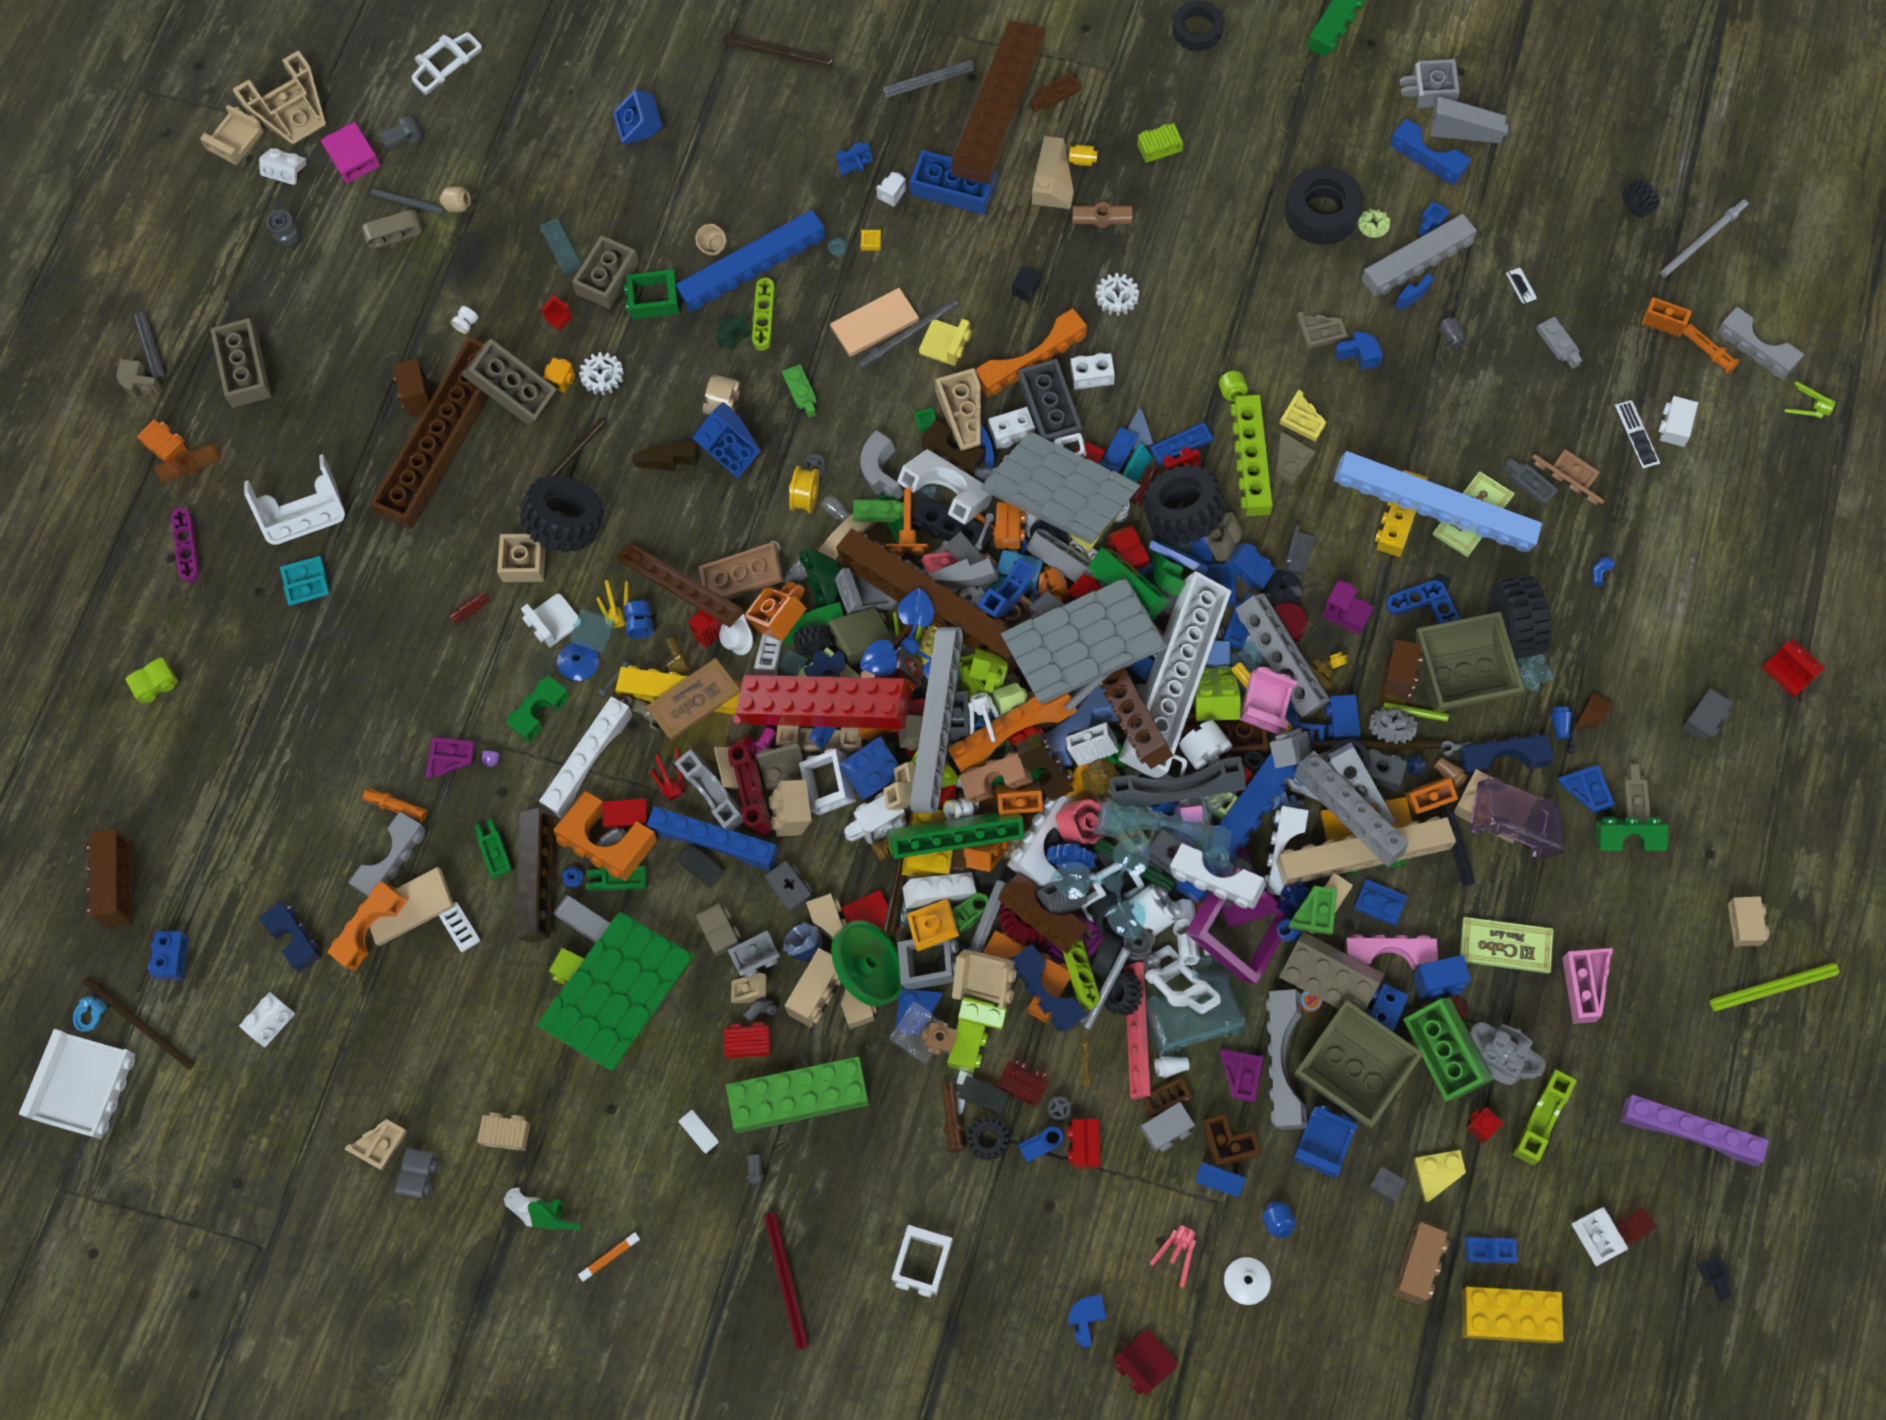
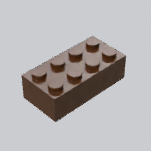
M116 829L89 832V840L87 841V850L89 852V861H87V871L89 873V882H87L89 903H87L88 915L104 927L132 924L131 841Z

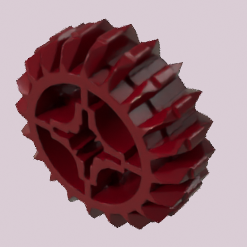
M1002 904L999 911V923L1002 924L1001 930L1006 931V936H1012L1013 942L1017 940L1020 941L1021 946L1027 943L1028 946L1034 944L1039 947L1042 943L1046 944L1049 941Z

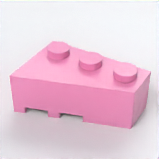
M1613 948L1569 951L1562 958L1573 1024L1596 1022L1602 1016L1606 994L1605 988Z

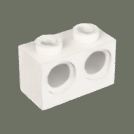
M1098 353L1087 357L1077 356L1071 359L1070 369L1074 390L1114 384L1115 373L1111 353ZM1099 367H1105L1106 369H1105V370H1100V369H1098V368H1099Z

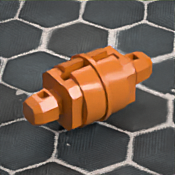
M1050 565L1046 566L1043 573L1039 575L1040 595L1042 596L1048 591L1061 603L1067 602L1068 584L1064 575L1057 568H1053Z

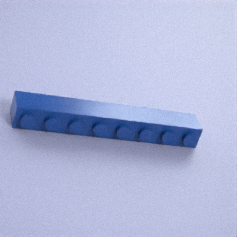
M813 210L675 284L677 293L689 312L700 309L707 302L716 300L722 294L736 289L738 285L752 280L758 274L769 271L773 266L787 261L789 257L796 253H801L807 247L820 243L826 238L824 226Z
M1272 753L1248 784L1246 790L1243 791L1201 849L1204 867L1210 874L1218 877L1223 867L1230 865L1237 858V851L1240 847L1243 849L1250 840L1248 836L1252 830L1257 831L1260 827L1262 816L1265 813L1269 814L1273 809L1275 798L1277 796L1281 797L1285 792L1288 780L1295 778L1294 775L1298 764L1275 768ZM1187 880L1185 882L1178 881L1177 891L1198 905L1202 900H1205L1210 891L1208 889L1205 891L1200 890L1193 885L1194 883Z

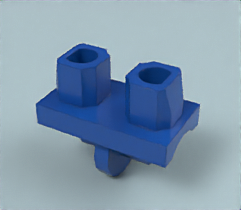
M858 142L853 145L852 150L848 152L841 150L836 153V160L842 175L855 169L859 172L864 171L863 165L873 161L868 143L862 144Z

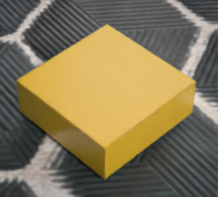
M861 230V251H881V230Z

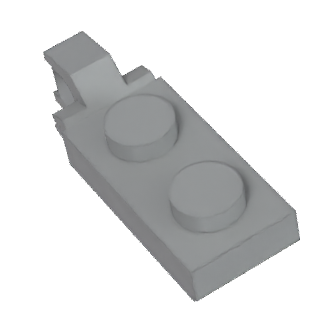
M1555 317L1537 326L1538 333L1558 360L1567 361L1572 369L1580 366L1582 359L1579 356L1578 347Z

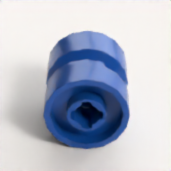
M646 601L627 603L624 606L625 619L627 620L625 623L627 636L630 638L651 636L654 633L653 621L650 619L652 617L651 604Z

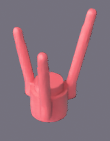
M1179 1225L1177 1231H1172L1171 1236L1151 1260L1150 1265L1153 1266L1173 1241L1176 1249L1171 1257V1263L1175 1262L1181 1249L1186 1250L1188 1247L1180 1287L1183 1288L1188 1274L1192 1251L1196 1244V1241L1193 1240L1196 1233L1185 1226Z

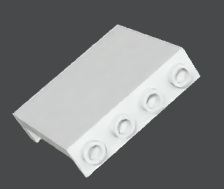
M54 1029L19 1115L101 1140L108 1131L109 1119L117 1108L119 1094L126 1086L127 1074L134 1066L135 1054L127 1049H118Z

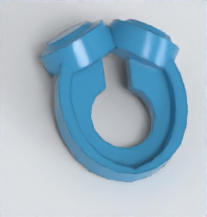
M94 996L81 998L73 1015V1023L76 1029L83 1032L93 1030L99 1024L101 1014L107 1009L106 1003L101 999H95ZM91 1005L92 1021L89 1025H86L82 1022L81 1018Z

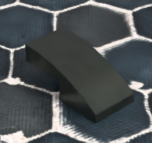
M691 843L676 858L677 862L691 874H694L708 888H711L724 873L718 865Z
M966 1076L958 1097L961 1100L981 1106L985 1110L1003 1116L1011 1094Z

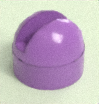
M483 751V764L487 767L495 766L499 761L500 753Z

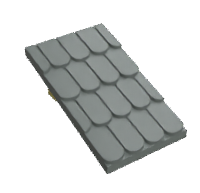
M1029 432L987 478L980 489L1069 533L1073 540L1090 552L1113 525L1126 503L1141 485L1115 471L1104 468L1092 460L1085 459L1059 444L1056 445L1036 433Z
M1126 578L1118 580L1096 592L1092 591L1062 607H1057L1001 633L1037 700L1041 704L1168 648V645Z

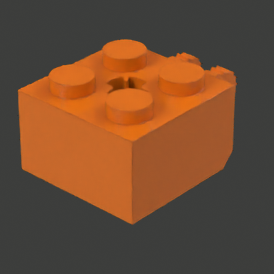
M789 581L785 583L781 590L770 586L765 587L744 614L746 621L756 631L783 641L807 609L799 601L805 591L803 586L795 585L794 582Z

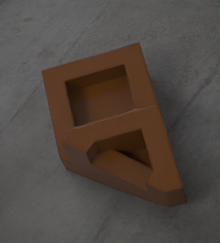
M1593 693L1575 729L1578 730L1583 726L1590 725L1592 728L1598 727L1599 723L1606 718L1613 702Z

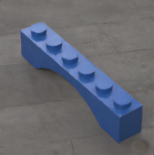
M655 806L646 825L647 828L654 831L656 836L704 846L769 872L772 871L779 853L775 844Z

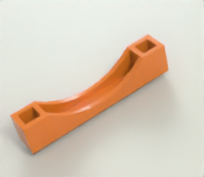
M1073 308L1056 318L1049 336L1033 351L1014 359L989 360L976 368L975 372L981 390L987 397L1000 393L1005 386L1018 381L1019 369L1050 361L1054 355L1065 352L1070 345L1075 342H1081L1086 336L1087 325Z
M1068 693L1043 704L1036 697H1033L991 723L995 742L991 741L987 726L949 747L948 751L961 773L964 774L969 768L983 767L993 751L1012 734L1035 724L1059 723L1078 711L1076 707L1071 712L1065 709L1064 705L1071 700Z

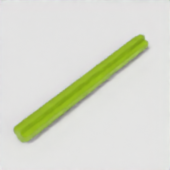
M1836 963L1824 965L1710 1000V1006L1713 1011H1719L1839 974V969Z

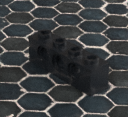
M920 495L911 510V525L915 529H923L929 532L933 538H941L948 542L961 531L965 536H973L972 539H969L973 545L978 542L984 525L974 520H970L964 525L948 515L949 508ZM935 517L937 520L931 522L927 519ZM948 526L955 527L953 530H946L945 528ZM987 529L981 544L982 549L979 551L980 553L985 554L993 541L992 529Z

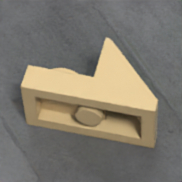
M757 973L747 978L743 977L733 980L731 983V1003H754L756 1000L766 999V974Z

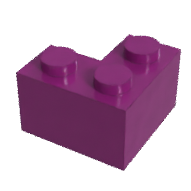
M1338 580L1327 600L1322 617L1361 635L1374 606H1371L1364 599L1359 600L1355 598L1358 589L1354 588L1351 583Z

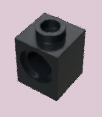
M1023 266L1012 283V295L1030 302L1041 284V274L1033 268Z

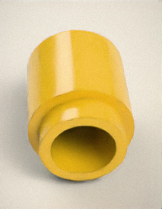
M1070 146L1069 162L1074 163V165L1092 166L1093 162H1097L1098 151L1094 150V146Z

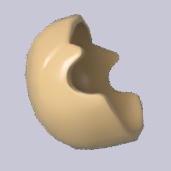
M705 224L696 233V244L703 253L709 256H717L725 250L727 245L726 234L715 224Z

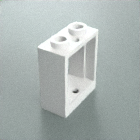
M836 748L825 750L824 754L809 756L806 758V761L799 763L802 780H806L810 812L821 815L856 802L853 785L839 765L840 762L847 758L846 753ZM833 762L839 791L819 798L813 769Z
M908 1225L892 1276V1281L896 1283L895 1287L907 1291L909 1287L918 1289V1294L926 1297H931L932 1294L937 1295L953 1239ZM911 1238L943 1248L932 1285L900 1276Z

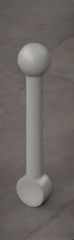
M991 513L986 515V523L978 542L974 545L978 551L982 549L981 544L988 526L994 520V515Z

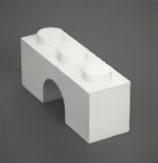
M972 872L913 878L902 887L907 908L928 906L934 901L948 898L950 904L965 902L976 894Z

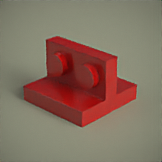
M1794 639L1783 645L1776 655L1762 667L1793 698L1825 670Z

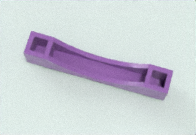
M1631 1095L1625 1100L1620 1119L1621 1122L1641 1129L1667 1133L1703 1144L1734 1160L1755 1167L1764 1162L1769 1140L1635 1095Z

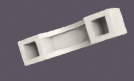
M1281 806L1280 810H1276L1274 823H1278L1277 832H1272L1270 843L1274 845L1273 854L1269 853L1267 866H1270V873L1265 875L1264 878L1265 888L1271 894L1294 898L1296 884L1283 886L1276 860L1281 852L1284 851L1285 845L1290 838L1305 832L1309 810Z
M1181 843L1170 865L1173 877L1181 882L1187 880L1203 891L1208 889L1221 899L1226 900V898H1229L1242 908L1249 907L1254 909L1265 888L1263 877L1244 869L1238 874L1227 878H1220L1210 874L1204 867L1202 851Z

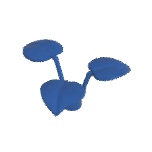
M916 588L903 598L898 606L900 620L906 625L913 624L909 637L903 639L900 646L910 654L916 653L929 660L923 667V672L927 679H929L932 658L918 650V642L913 636L917 625L927 627L932 622L934 608L928 595L921 589ZM878 640L872 643L863 654L860 668L877 676L891 675L898 667L899 660L895 654L900 652V648L893 651V645L890 641ZM960 669L958 670L957 682L961 679Z

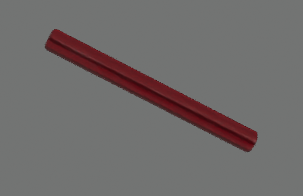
M770 1212L764 1215L795 1347L797 1350H802L808 1347V1341L777 1214Z

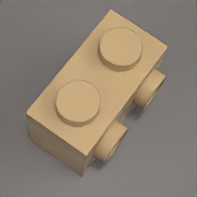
M1736 897L1727 903L1734 947L1761 946L1768 940L1769 928L1765 925L1764 920L1766 908L1761 901V897Z

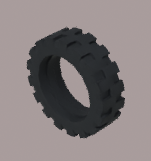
M1194 0L1192 3L1187 2L1183 7L1180 6L1178 8V12L1174 14L1172 34L1175 36V41L1180 43L1181 47H1186L1190 51L1197 50V52H1200L1203 49L1209 50L1211 46L1217 45L1218 39L1220 40L1222 37L1224 18L1221 16V11L1216 9L1214 4H1207V1L1198 2V0ZM1201 16L1208 19L1214 28L1206 35L1196 36L1187 33L1182 24L1190 17Z

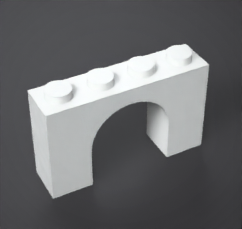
M928 449L902 467L897 480L900 485L906 489H911L913 493L924 485L931 483L944 485L953 490L957 496L952 502L948 515L964 525L985 510L993 496L980 489L983 484L982 482Z
M1065 796L1054 801H1050L1047 797L1043 801V811H1039L1034 816L1032 825L1024 833V838L1021 839L1022 841L1018 848L1012 852L1011 859L1007 864L1017 874L1020 872L1034 883L1037 892L1065 878L1049 864L1043 848L1047 833L1052 828L1058 830L1055 820L1057 812L1066 803L1070 802Z

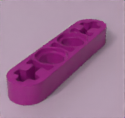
M178 508L171 515L178 574L184 582L193 583L200 576L193 518L185 508ZM182 515L185 516V517L183 518V524H184L185 526H182V523L179 521V519H181V516H182ZM188 532L189 537L186 540H179L182 533ZM184 551H192V554L189 558H182V554ZM186 565H189V568L193 571L190 572V576L186 575L188 573V567Z

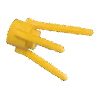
M606 580L605 586L611 607L609 613L601 598L597 597L596 600L604 614L606 624L610 625L611 628H619L626 625L624 606L628 603L629 581H625L623 610H621L620 607H615L610 584Z

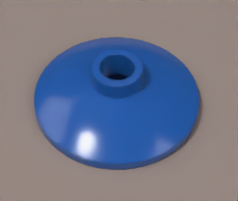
M573 642L561 650L558 655L557 666L560 673L566 679L583 681L590 678L597 671L599 655L592 645L586 642ZM576 656H580V659L578 661H574L573 659Z

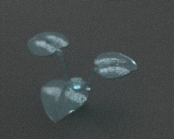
M1146 836L1128 838L1116 845L1113 851V859L1122 868L1119 874H1112L1106 880L1088 879L1090 869L1085 864L1079 862L1065 864L1052 874L1051 881L1064 897L1072 900L1085 896L1088 892V884H1105L1107 890L1116 893L1118 905L1112 906L1108 910L1107 919L1109 925L1123 937L1129 939L1139 938L1145 923L1144 908L1135 900H1126L1122 903L1120 890L1124 886L1122 876L1125 870L1130 875L1137 876L1143 873L1149 864L1150 845Z

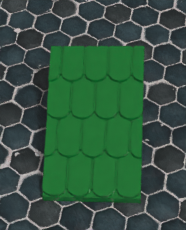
M619 912L536 1026L614 1072L696 955L623 912Z

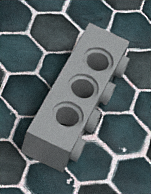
M1349 743L1328 754L1330 762L1327 764L1353 789L1358 785H1364L1365 790L1359 795L1368 804H1375V810L1390 825L1395 823L1394 817L1353 744ZM1348 766L1355 768L1354 773L1351 775L1344 774V769Z

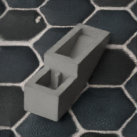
M990 558L971 565L968 559L928 574L939 585L951 588L975 587L999 580L995 566Z

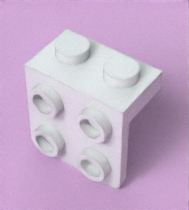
M561 594L554 595L535 610H532L528 604L521 608L524 614L522 617L523 621L528 627L533 626L536 630L533 633L540 642L544 641L549 648L582 624L581 619Z

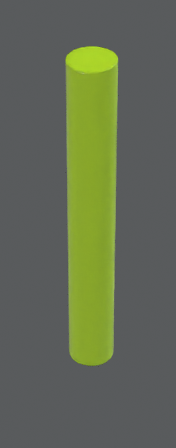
M1384 702L1383 708L1389 710V707H1392L1393 710L1399 708L1402 713L1409 712L1408 715L1447 722L1449 713H1437L1422 708Z

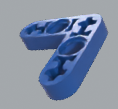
M1437 580L1395 593L1386 602V610L1391 615H1400L1429 604L1438 624L1460 620L1445 586ZM1432 587H1434L1435 590L1439 589L1437 595L1435 594V592L1429 593ZM1416 593L1420 595L1421 601L1413 602L1409 596ZM1393 601H1395L1396 604L1401 603L1399 608H1397L1396 606H1391ZM1446 605L1449 608V612L1446 614L1440 613L1438 606Z

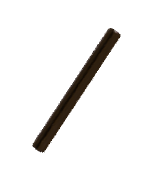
M729 33L725 34L723 40L725 45L831 69L833 59L830 57Z
M910 813L907 816L906 826L909 824ZM898 858L883 932L887 936H894L903 899L902 887L906 884L907 880L906 875H901L904 858Z

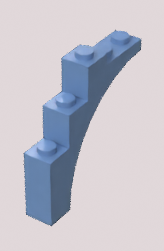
M1099 685L1077 709L1078 712L1072 714L1053 730L1045 733L1046 738L1049 739L1053 746V752L1061 756L1064 762L1063 766H1070L1073 763V757L1067 750L1066 737L1105 722L1120 720V718L1117 719L1111 709L1114 704H1109L1103 694L1106 692V689L1102 690ZM1012 745L1006 746V755L1017 752Z

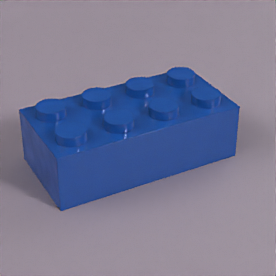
M922 150L910 180L911 195L985 215L997 184V169L990 185L953 176V158Z

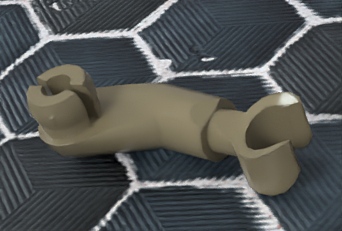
M629 696L624 697L625 700L622 699L621 702L629 706L632 712L642 714L646 720L650 721V727L654 731H658L654 727L656 721L647 710L646 706L648 704L645 701Z

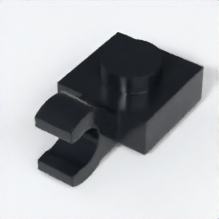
M1720 1256L1696 1265L1706 1287L1714 1286L1719 1302L1732 1296L1725 1283V1280L1730 1279V1276Z

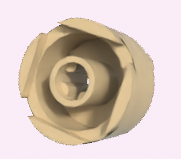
M713 374L706 389L705 397L708 403H703V414L710 415L722 402L735 411L733 406L734 402H738L740 396V382Z

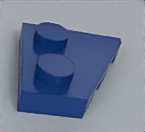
M1599 765L1558 778L1559 784L1592 813L1614 807L1615 805Z
M903 989L899 996L896 1035L919 1036L925 1023L933 1014L935 1007L943 998V993Z

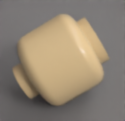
M461 186L446 187L440 196V203L447 212H464L470 206L471 197L469 192Z

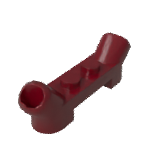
M742 737L737 739L728 750L730 767H734L743 808H740L742 819L746 825L751 826L756 835H765L772 831V819L768 813L754 754L756 745L751 738Z

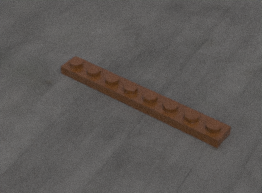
M629 543L616 556L620 563L729 628L744 614L741 607L632 543Z

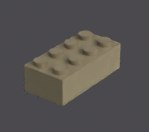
M250 318L211 328L224 395L232 408L271 398L257 329Z
M492 339L483 344L462 374L463 377L527 425L536 420L556 391L554 386Z
M1303 932L1279 977L1338 1009L1348 1000L1365 1012L1384 974Z

